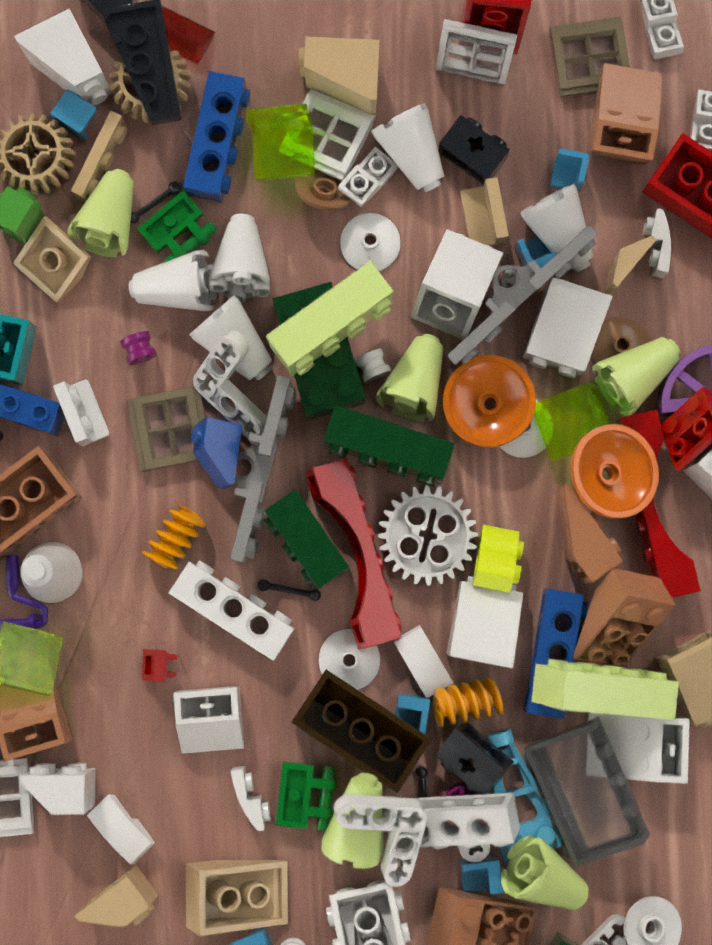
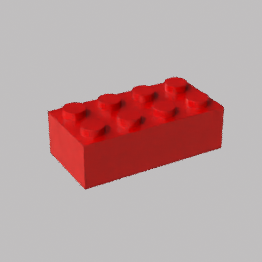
M465 0L461 23L516 34L517 39L513 54H518L532 0ZM459 39V44L474 46V42ZM480 44L479 48L500 53L503 50L502 48Z
M682 133L642 193L712 239V152Z

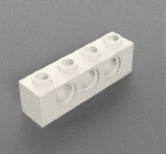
M200 560L197 564L188 562L169 591V594L274 661L295 629L290 626L292 619L278 610L273 615L264 609L267 603L253 594H250L248 598L238 592L241 586L227 577H224L223 581L212 575L214 569ZM205 583H212L216 588L215 597L209 601L204 600L200 594V589ZM232 599L238 600L242 605L241 614L235 618L229 616L226 612V605ZM257 616H263L268 621V630L264 634H257L252 629V621Z
M514 793L411 798L421 802L427 815V828L424 830L420 847L444 849L448 846L462 845L465 848H473L482 844H493L497 847H503L514 843L520 830ZM388 809L385 810L384 817L388 814ZM478 819L484 820L488 825L481 824ZM448 821L454 822L457 827L450 825ZM402 838L397 842L396 847H407L412 839Z

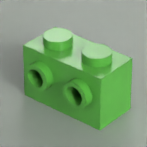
M7 186L3 193L0 192V231L25 245L46 215L40 209L42 205L34 200L35 196L21 187L15 191Z

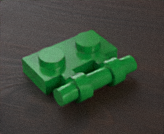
M184 190L137 228L139 233L158 254L166 247L172 251L164 259V262L193 252L200 245H206L210 241L209 237L217 231L210 221L202 228L196 224L204 214ZM188 229L193 236L179 246L175 240Z
M283 761L275 825L307 829L308 816L317 817L316 829L326 831L330 818L334 814V808L331 807L333 790H336L337 780L334 779L336 767L323 766L322 777L318 778L313 777L314 764ZM311 788L321 789L319 806L309 805Z

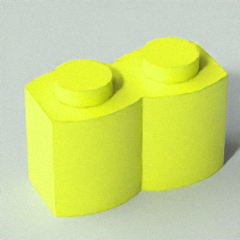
M483 524L477 547L473 586L510 593L512 584L519 583L521 566L516 565V562L521 560L524 542L519 541V531Z

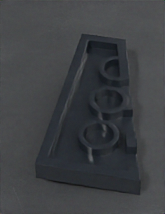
M150 0L100 9L151 124L157 125L182 120L161 0Z

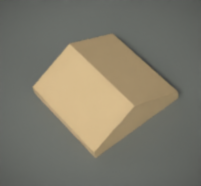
M46 216L43 217L13 264L58 303L83 277L91 256Z
M651 235L618 251L610 262L603 293L611 295L657 240L654 236Z

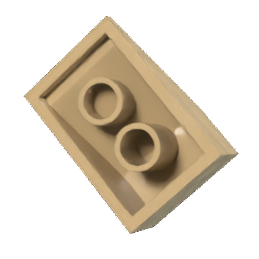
M211 860L186 863V927L198 936L288 924L287 860Z

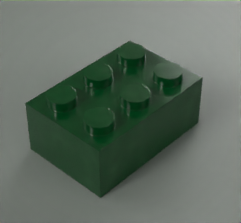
M296 489L264 510L268 515L264 522L274 536L277 537L281 534L286 543L282 545V548L291 561L299 560L304 567L300 574L309 587L312 588L316 585L318 589H322L350 569Z

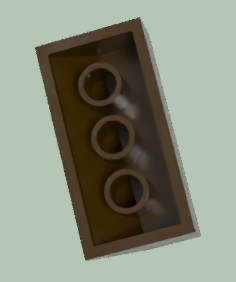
M327 669L291 722L366 773L374 775L378 781L396 793L400 791L432 740Z

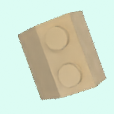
M135 865L89 900L76 913L75 918L80 922L122 928L130 922H133L136 926L151 914L150 911L155 908L153 902L158 897V894L138 866Z

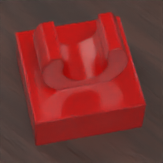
M143 649L142 680L166 682V677H175L177 672L167 671L166 662L168 660H177V655L169 654L167 650Z

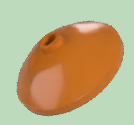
M496 355L478 356L470 359L466 364L460 365L448 379L443 394V409L452 430L464 441L486 448L506 445L521 436L530 425L536 407L535 389L528 374L514 361ZM487 400H494L496 402L495 408L488 410L484 407Z
M618 424L599 426L586 433L579 440L572 454L570 470L573 486L582 502L593 512L607 518H626L642 511L653 499L659 481L657 459L649 443L633 429ZM603 470L607 472V480L602 475Z

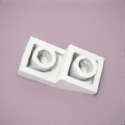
M640 0L644 26L653 60L682 54L684 45L676 23L678 13L674 1Z
M698 89L690 138L712 152V92Z
M374 147L360 165H356L339 184L338 189L362 207L398 169V166L388 156Z
M657 208L651 217L647 216L643 234L647 235V237L652 235L657 239L652 245L657 247V249H652L648 266L653 267L652 277L663 279L668 274L670 267L671 238L664 210Z
M420 625L401 635V638L393 640L426 698L434 695L437 687L446 688L453 684L451 677Z
M245 765L233 767L231 769V776L240 805L257 831H264L266 822L271 821L269 803H263L262 795H249V792L254 791L252 772L246 773Z
M108 794L87 815L108 843L130 864L138 861L155 844L138 819L131 818L118 798L113 794Z

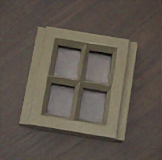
M621 17L551 26L549 29L561 98L597 93L603 63L630 68Z
M195 387L127 400L141 472L198 461L193 453L194 443L191 442V434L194 426L206 417L202 396Z

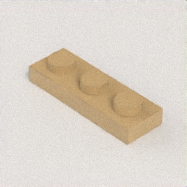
M110 111L71 190L76 200L85 203L100 182L103 171H108L114 159L112 153L116 145H120L123 142L127 133L126 123L122 115Z

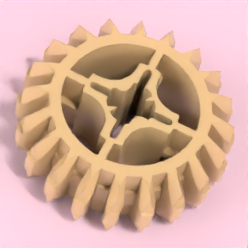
M174 50L170 54L178 100L187 102L188 96L185 92L191 91V84L188 82L191 74L189 70H185L187 67L186 61L180 59L179 52ZM114 62L113 67L117 72L110 73V79L114 82L110 85V90L116 94L114 96L116 104H122L121 110L125 114L131 111L132 119L136 120L142 114L143 121L148 123L149 118L142 102L128 93L127 87L134 86L124 62Z
M30 113L28 121H25L23 116L18 115L19 123L17 125L8 121L7 125L10 130L8 132L0 130V136L3 138V140H0V172H2L0 178L3 182L9 181L8 186L14 190L18 187L27 191L31 189L32 194L38 196L40 188H43L46 194H50L51 189L49 186L51 184L60 188L61 184L58 179L60 177L66 180L69 179L65 169H74L73 162L69 160L76 157L75 151L70 149L74 145L73 140L67 137L68 131L65 127L59 128L60 124L55 119L49 122L48 117L43 114L37 120L35 114ZM39 135L52 138L56 142L57 148L42 145ZM26 138L23 144L17 146L21 140ZM37 149L39 155H36V158L32 161L29 155H33L32 152ZM18 161L20 164H26L30 175L16 172L12 162ZM53 163L46 171L42 173L43 168L47 164Z

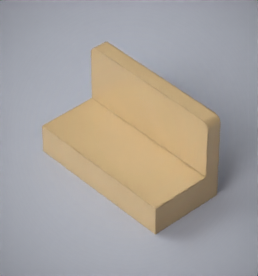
M498 177L485 179L484 186L461 190L460 197L468 238L488 246L506 244L509 234Z

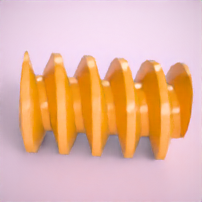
M176 500L175 502L181 509H170L168 511L174 518L173 521L162 520L167 530L155 531L160 541L149 540L148 543L153 551H142V554L166 569H178L179 564L174 557L184 559L186 554L181 547L191 548L193 546L188 536L198 538L199 533L195 526H206L201 516Z
M490 677L484 678L482 683L479 680H473L470 685L467 682H461L458 688L456 685L451 684L447 687V690L443 687L435 689L434 712L436 720L442 728L444 726V718L446 717L451 725H455L456 715L460 716L463 723H467L468 713L470 712L474 720H479L480 710H483L487 718H491L492 708H495L499 716L503 714L501 694L497 685Z

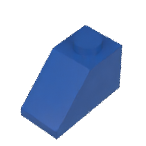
M207 417L198 422L192 430L191 442L194 443L193 453L218 489H226L234 485L242 425Z

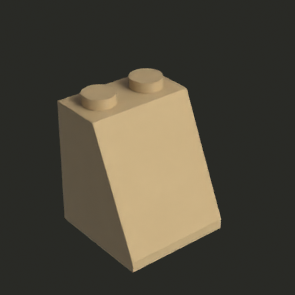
M305 36V47H299L300 77H305L306 88L337 99L372 114L376 118L380 40Z
M708 630L655 657L661 671L667 673L666 679L679 682L677 702L685 718L689 719V725L695 727L699 725L701 729L712 725V630Z

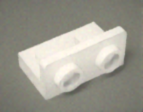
M83 380L73 385H69L65 381L53 385L75 443L83 447L110 435L88 380Z

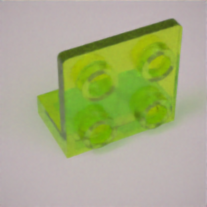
M307 103L246 110V121L253 132L254 177L257 181L315 175L313 117Z
M585 383L536 402L534 415L551 461H557L572 455L577 443L586 433L599 426L610 424L595 383Z
M3 621L0 625V685L49 696L54 686L63 637Z

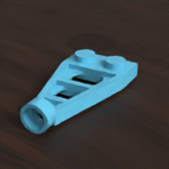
M503 729L488 734V740L496 747L508 745L505 750L501 751L514 761L512 765H516L519 768L524 780L523 786L507 791L501 778L493 788V794L514 793V797L525 795L531 799L537 810L535 819L519 823L520 830L514 843L500 847L504 863L510 861L506 856L512 846L526 836L541 838L553 849L561 847L562 836L559 829H555L551 823L549 806L546 799L543 800L538 793L537 781L514 744L511 729Z

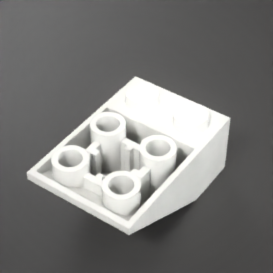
M588 712V721L596 717L600 718L626 779L688 784V718L675 716V720ZM588 733L586 775L608 777L602 762L596 755L595 746Z

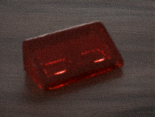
M162 6L170 51L177 50L180 56L198 64L215 36V32Z

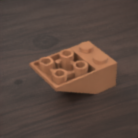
M607 63L602 64L586 153L643 165L653 161L659 131L662 73Z
M569 483L556 490L565 559L583 584L593 583L623 562V559L620 557L622 550L612 537L608 539L601 530L604 527L601 519L595 512H588L576 493L574 486L571 488Z
M612 568L595 589L573 655L574 659L620 667L627 664L635 652L647 641L648 637L676 606L661 578Z
M48 650L0 664V748L4 762L73 740Z
M439 887L427 945H529L537 907L475 892Z

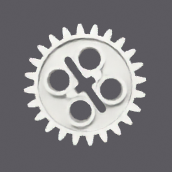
M428 485L425 486L423 494H419L417 488L413 487L412 497L409 498L406 493L402 492L401 498L403 502L400 504L392 500L391 504L395 510L393 512L384 510L383 513L389 518V521L379 522V525L386 529L385 533L378 534V538L386 540V544L379 547V550H389L390 554L384 561L390 562L394 560L396 564L392 571L395 572L402 568L404 570L403 580L412 574L414 575V584H417L421 577H425L427 586H430L432 577H436L438 583L442 584L443 574L446 573L449 578L454 579L455 576L452 569L456 568L464 571V566L461 563L462 559L465 561L472 560L471 556L466 552L467 550L477 548L476 545L469 542L471 538L478 536V533L469 531V527L476 524V520L467 521L466 516L471 512V509L461 511L460 506L464 500L460 499L455 503L452 502V491L446 497L441 496V487L437 488L435 494L430 493ZM420 509L423 511L425 520L421 525H413L409 522L408 512L410 510ZM432 509H435L436 516L431 533L436 535V539L429 541L424 562H419V555L424 538L419 536V532L426 530L430 512ZM443 516L451 517L455 523L453 531L450 533L442 532L438 527L439 518ZM406 538L415 540L418 546L416 553L411 556L403 554L400 549L401 541ZM434 546H442L446 549L447 558L443 563H436L431 559L430 551Z

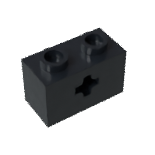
M460 115L440 141L438 147L439 154L484 185L485 179L493 178L506 161L510 149L507 148V144L502 138L497 135L490 136L483 131V127L478 121L471 117L466 119ZM476 145L481 147L480 150L477 149L475 152L470 151V147L474 148Z
M468 722L456 727L435 755L441 761L440 763L445 770L456 774L465 782L468 790L479 795L488 794L493 790L514 762Z

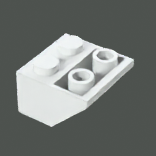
M240 686L180 690L173 693L175 723L182 754L244 749Z
M38 763L36 766L30 767V771L20 775V783L52 815L85 814L95 806L96 768H87V763H68V766L56 768V763Z

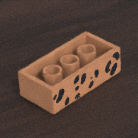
M39 445L0 474V560L83 498L47 449Z

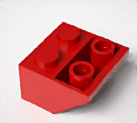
M703 386L661 424L664 440L674 468L679 472L712 445V391Z

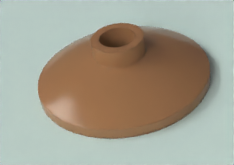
M308 167L299 172L296 177V193L304 202L313 207L324 210H336L347 206L352 201L338 189L339 184L342 182L341 180Z
M626 317L610 318L602 324L591 358L596 364L599 361L650 342L648 334L639 323ZM619 340L627 343L626 350L618 348L617 342Z

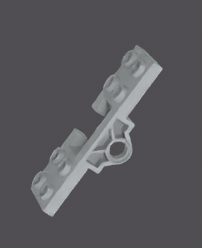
M589 224L542 268L533 259L525 267L505 265L498 268L493 277L494 296L485 303L493 313L447 355L448 358L455 365L460 360L466 364L478 353L479 349L476 345L483 339L489 343L502 331L499 324L514 312L532 293L538 290L553 275L560 278L573 266L569 260L577 253L580 257H583L597 244L593 238L598 235ZM504 270H511L516 275V283L511 288H503L498 283V276Z
M279 375L277 377L263 435L250 433L248 440L251 443V448L238 454L237 462L241 459L250 461L252 470L247 476L235 474V481L240 488H235L234 495L239 499L245 500L230 559L246 564L249 558L254 559L257 551L258 541L254 539L256 528L262 529L266 512L262 509L273 462L279 439L285 440L289 422H287L288 418H285L287 409L293 410L297 392H295L290 378Z

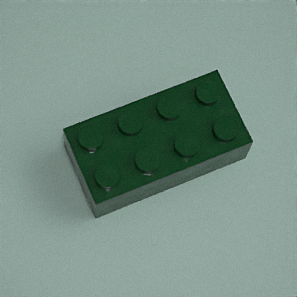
M332 282L272 298L279 325L332 289ZM348 337L338 343L340 348L328 357L322 354L313 361L315 366L301 376L298 373L294 375L307 421L332 414L335 405L350 409L366 404V398Z
M338 405L334 406L323 440L324 446L328 448L329 454L346 459L348 454L357 457L358 463L361 465L375 468L376 464L388 467L387 473L403 478L407 473L416 476V482L430 487H434L436 483L441 484L444 480L455 446L453 442Z

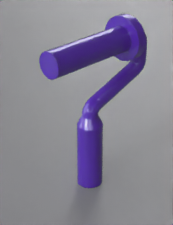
M7 555L6 589L9 597L14 601L40 609V620L36 613L30 614L29 618L0 619V632L29 631L31 635H37L39 629L48 622V607L44 603L16 594L19 588V555Z

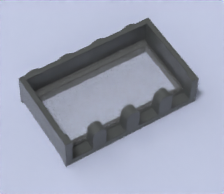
M599 717L539 740H534L524 748L526 765L531 771L533 770L537 778L538 793L543 800L546 799L550 809L551 823L555 829H559L563 839L562 847L564 853L568 858H571L575 867L645 844L650 836V832Z

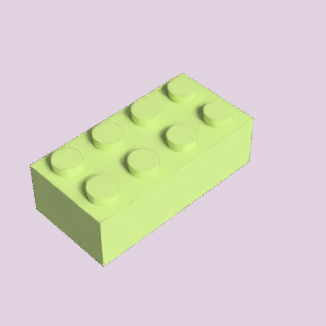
M370 261L266 335L269 346L291 376L296 373L301 376L315 366L313 361L322 354L328 357L340 348L338 343L347 336L353 339L366 329L364 324L372 318L378 321L391 311L390 306L393 302L394 291L372 261Z
M548 659V665H535L531 702L568 711L675 720L679 682L666 679L667 673L650 671L648 669H627L613 665L598 666L584 662L569 663L563 660Z

